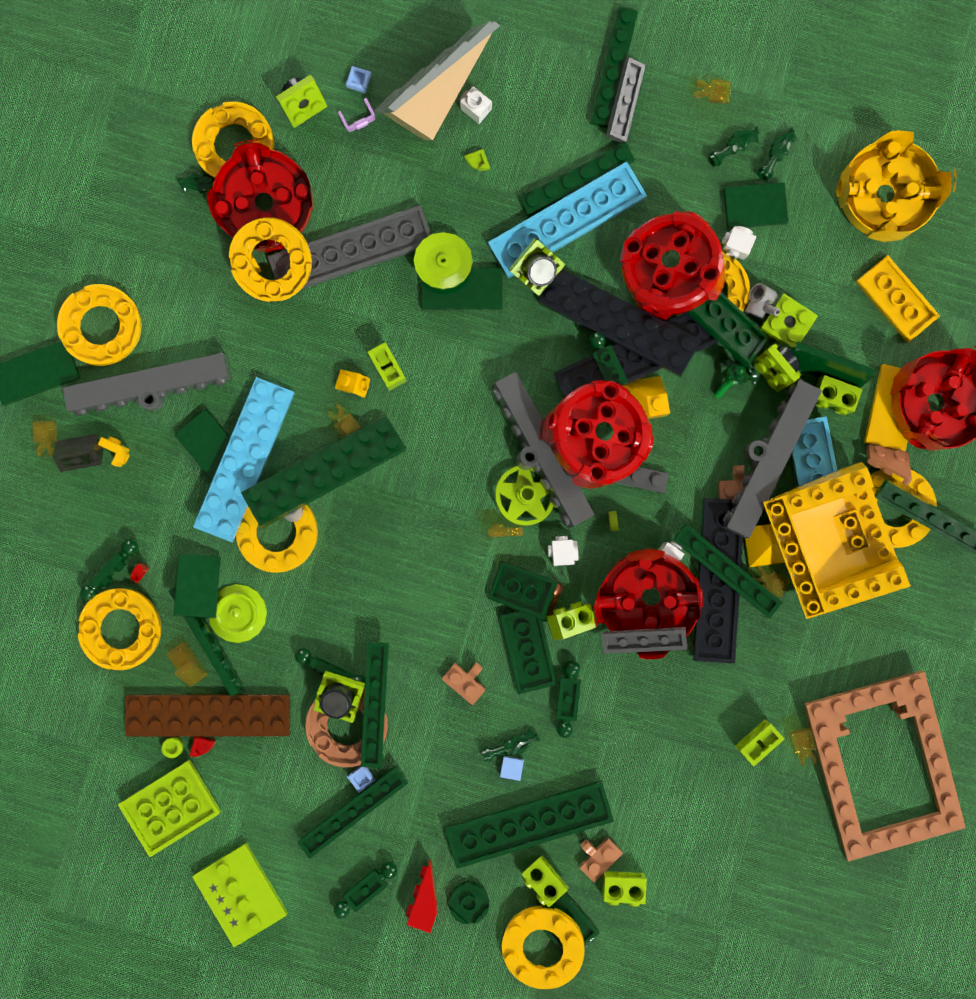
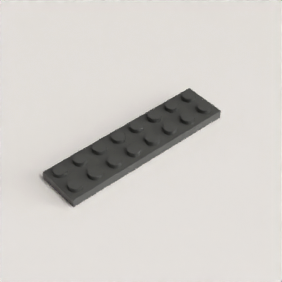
M421 205L307 243L311 252L312 268L309 279L302 289L415 252L422 240L431 235ZM288 251L268 256L275 280L285 276L290 268Z

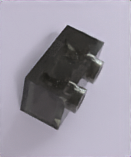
M97 434L56 441L53 458L60 472L101 465L104 448L98 445L100 440Z

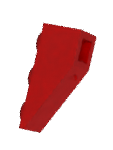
M431 860L428 861L427 866H422L419 875L422 881L420 886H415L412 897L415 898L413 905H408L405 917H408V926L427 933L431 932L438 911Z

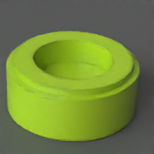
M609 511L610 529L612 532L619 531L617 512Z
M169 737L162 744V753L168 758L179 756L184 749L182 740L178 737Z

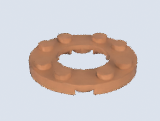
M365 688L363 689V693L358 706V709L362 711L363 714ZM314 701L306 718V735L310 746L313 747L322 760L338 767L361 765L362 739L353 745L337 743L328 731L327 722L329 717L314 711L316 703ZM386 710L384 725V742L388 732V718Z

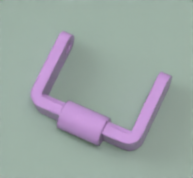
M367 98L364 99V102L371 115L354 122L350 126L347 125L341 111H338L348 132L356 129L359 130L375 120V114Z

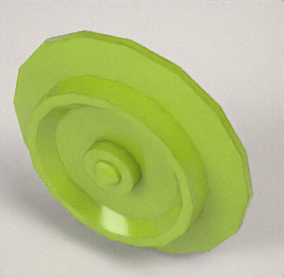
M445 232L432 234L423 239L416 248L414 256L415 270L421 280L429 286L439 289L453 288L462 283L469 275L473 262L471 250L465 241L455 234Z
M239 584L227 586L218 592L216 618H209L210 626L219 637L226 641L235 643L249 641L258 635L265 625L267 616L265 601L256 590L249 586Z

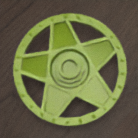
M516 466L506 471L499 479L495 490L496 504L501 514L510 522L522 526L534 525L544 520L550 514L553 505L550 501L547 510H544L540 499L549 492L542 487L541 482H533L530 472H535L533 468L522 470ZM518 471L516 483H503L511 473ZM500 494L511 500L507 512L501 504ZM525 511L536 518L530 521L517 520Z

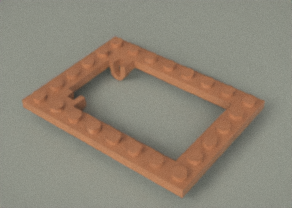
M916 671L804 703L840 841L847 861L966 828L924 671ZM891 703L898 719L913 716L938 812L861 833L836 738L850 734L849 729L843 724V722H846L845 715Z

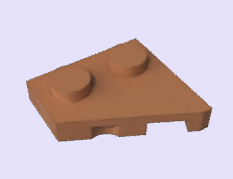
M868 444L866 448L868 464L881 469L890 476L894 473L904 479L902 483L910 484L912 475L908 452Z

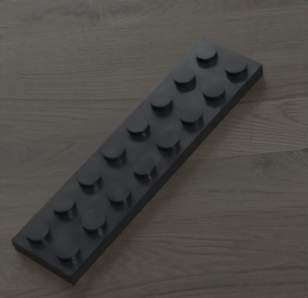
M563 269L545 288L538 300L540 305L594 333H602L605 339L680 378L701 344L700 339Z
M687 312L665 321L701 340V344L695 353L719 343ZM617 344L612 346L628 380L627 384L662 369ZM593 355L554 373L564 397L592 381H604Z
M703 498L701 536L741 568L743 537L723 528L725 523L723 518L727 511H731L734 505L732 500ZM699 562L698 582L703 592V607L701 608L700 619L695 624L693 660L735 664L739 594Z

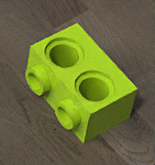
M386 342L368 351L389 391L407 382Z
M824 375L818 378L815 386L822 390L815 405L824 409L830 407L835 409V413L846 416L855 412L863 389ZM824 388L829 391V398L824 397ZM843 395L848 398V405L842 402Z
M582 601L570 604L571 608L565 610V607L553 610L554 614L546 616L553 640L566 639L596 628L591 604H582ZM562 619L564 620V627L561 624Z
M763 720L735 747L752 766H755L777 747L784 738L770 722Z
M543 856L538 858L522 873L524 877L522 879L529 889L533 888L537 892L536 897L542 905L546 904L550 907L569 889L567 884ZM533 869H539L542 872V879L537 880L533 877ZM551 885L555 887L556 895L549 896L546 893V886Z
M605 871L602 883L604 902L613 906L619 905V903H627L629 906L634 907L646 904L647 879L644 873ZM616 885L619 889L614 893L609 892V888ZM632 887H639L637 893L633 894L629 892V890Z

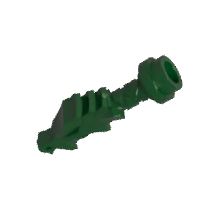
M756 126L751 131H738L733 134L723 150L710 153V156H708L709 163L713 167L722 164L723 158L730 153L736 154L739 150L745 151L749 143L759 142L758 127Z
M792 127L789 128L786 134L776 138L770 146L768 163L765 166H761L758 170L757 175L760 179L767 181L773 176L772 169L776 162L782 161L784 155H789L791 143L798 142Z
M196 173L186 179L177 178L184 193L189 189H193L202 194L204 191H210L213 188L214 178L205 174Z
M528 729L525 735H512V738L504 741L503 745L492 749L487 746L481 751L485 762H491L494 756L505 752L507 755L524 753L533 742L539 741L540 737L537 733L535 734Z

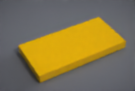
M888 255L855 282L907 343L940 317Z
M882 364L864 443L905 452L908 439L901 433L902 430L896 422L892 409V395L890 394L893 379L901 368Z

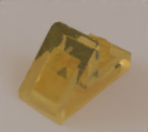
M186 642L181 643L167 653V656L177 669L174 674L190 687L208 675Z

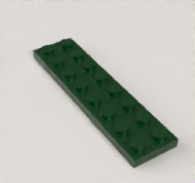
M384 416L242 491L241 495L262 529L405 452L406 446L387 416Z
M601 780L445 827L456 869L612 823L614 820Z

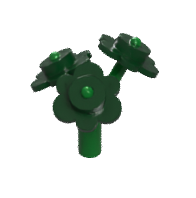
M732 359L724 360V363H719V366L727 367L725 381L715 391L714 396L720 399L732 385L737 383L744 385L747 382L746 379H749L751 384L756 386V379H758L757 371L754 368H750V366H737V362Z

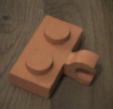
M744 465L733 466L734 480L718 481L719 499L733 500L737 492L740 493L743 487L741 482L744 478Z
M477 662L468 673L454 663L442 677L446 684L472 705L486 690L484 686L474 679L483 668Z
M608 837L597 848L585 839L580 845L589 856L579 867L595 883L623 852Z

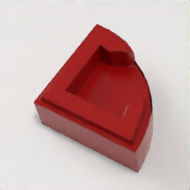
M145 563L137 564L131 573L130 579L135 583H139L150 567Z
M195 736L189 756L198 757L206 754L213 748L216 740Z

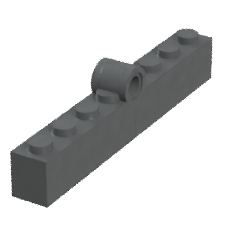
M219 353L63 387L62 389L67 412L74 413L75 416L86 415L88 411L94 409L96 412L108 410V406L113 405L115 407H124L128 405L127 402L131 401L139 403L144 409L155 412L162 409L164 398L167 397L168 393L183 394L187 392V389L201 390L207 388L206 385L214 384L215 386L224 385L227 383L226 381L232 380L227 356ZM153 397L154 401L150 404L149 400Z
M515 372L495 382L491 387V393L494 399L499 401L502 406L503 416L509 419L513 434L516 437L518 436L521 441L522 450L516 456L517 466L522 470L533 468L535 472H538L541 477L542 487L548 490L552 505L558 508L561 514L560 519L568 528H572L594 516L595 514L580 487L573 484L572 476L557 461L551 444L542 439L544 422L542 428H540L542 418L518 374ZM539 431H541V440H540V441H539ZM525 455L530 457V462L525 459Z
M802 380L795 381L788 386L786 390L788 396L785 402L782 401L778 406L777 412L779 414L776 420L773 419L768 427L770 432L767 438L764 437L762 441L751 442L744 449V456L751 462L750 467L752 469L749 475L746 474L742 479L741 485L743 487L740 493L737 492L732 500L734 505L731 511H727L723 518V522H725L723 528L743 538H750L765 508L763 502L769 499L822 390ZM755 447L759 450L758 456L754 454Z

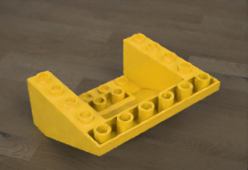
M862 462L835 471L763 502L806 619L910 587L903 565L897 559L872 491L874 485L868 468Z

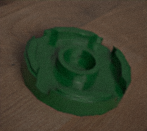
M470 881L457 885L449 898V909L452 916L462 924H475L485 918L489 911V897L484 887Z

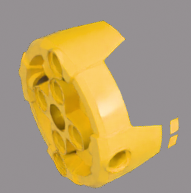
M890 131L861 150L841 173L836 187V196L838 197L840 208H843L848 220L858 230L866 234L868 238L881 242L898 241L906 238L925 225L950 195L951 172L939 171L930 155L913 143L914 132ZM956 168L953 170L954 180L957 178ZM957 181L954 182L953 192L956 189ZM889 185L893 188L895 195L890 202H881V198L877 197V190L880 186Z

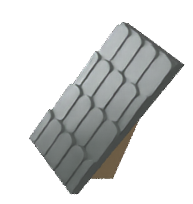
M489 20L475 28H471L452 47L445 49L426 68L419 70L402 88L395 89L374 111L378 114L386 115L424 141L433 140L492 32L500 25L495 21L491 22Z

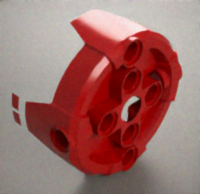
M242 141V142H239V143L234 144V145L236 146V145H238V144L245 143V142ZM259 142L237 146L232 157L218 171L213 188L207 194L208 206L213 219L232 238L244 225L260 218L283 220L302 233L309 222L312 210H314V195L305 171L301 170L288 156L269 149V147ZM268 193L271 195L273 206L270 210L261 211L256 207L255 199L258 194ZM267 239L260 241L254 249L259 252L272 253L284 250L285 247L281 244L282 242Z
M674 211L671 214L660 215L647 221L638 229L635 228L624 242L620 257L622 274L629 292L641 310L666 321L671 314L690 311L703 304L707 299L717 300L725 283V262L722 248L717 235L711 229L709 223L698 214L690 211ZM669 250H675L680 255L679 264L673 268L665 267L661 261L662 255Z
M963 348L950 351H936L907 362L894 377L890 394L892 395V409L896 422L902 430L901 433L909 440V443L920 449L935 451L961 447L975 440L976 350ZM934 393L940 394L944 399V406L939 411H932L929 408L930 403L927 402L928 397Z
M592 381L569 393L546 416L542 431V439L551 444L557 461L572 476L573 484L592 489L608 486L631 475L643 461H646L654 443L652 425L649 423L642 405L628 392L627 388L613 381ZM601 422L611 424L610 427H613L614 430L612 438L607 441L599 439L595 432L596 426ZM539 431V441L541 440V431Z
M654 549L633 551L619 560L610 569L604 582L601 583L594 604L597 622L605 623L610 631L685 627L687 637L701 616V608L703 607L702 588L692 572L681 561L665 554V551ZM654 588L659 592L660 600L657 604L647 605L644 603L642 593L645 589ZM670 650L637 652L640 659L664 658Z

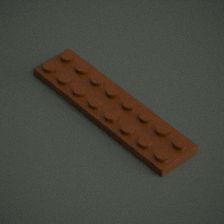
M230 694L126 695L125 737L290 736V694H235L232 697Z

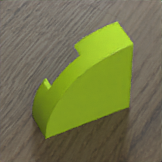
M483 149L464 156L465 161L470 167L480 171L490 170Z

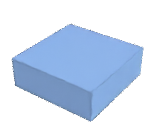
M352 66L346 87L366 93L372 75L371 72Z
M503 756L500 777L520 781L524 759Z
M359 766L347 776L358 793L376 781L367 767Z

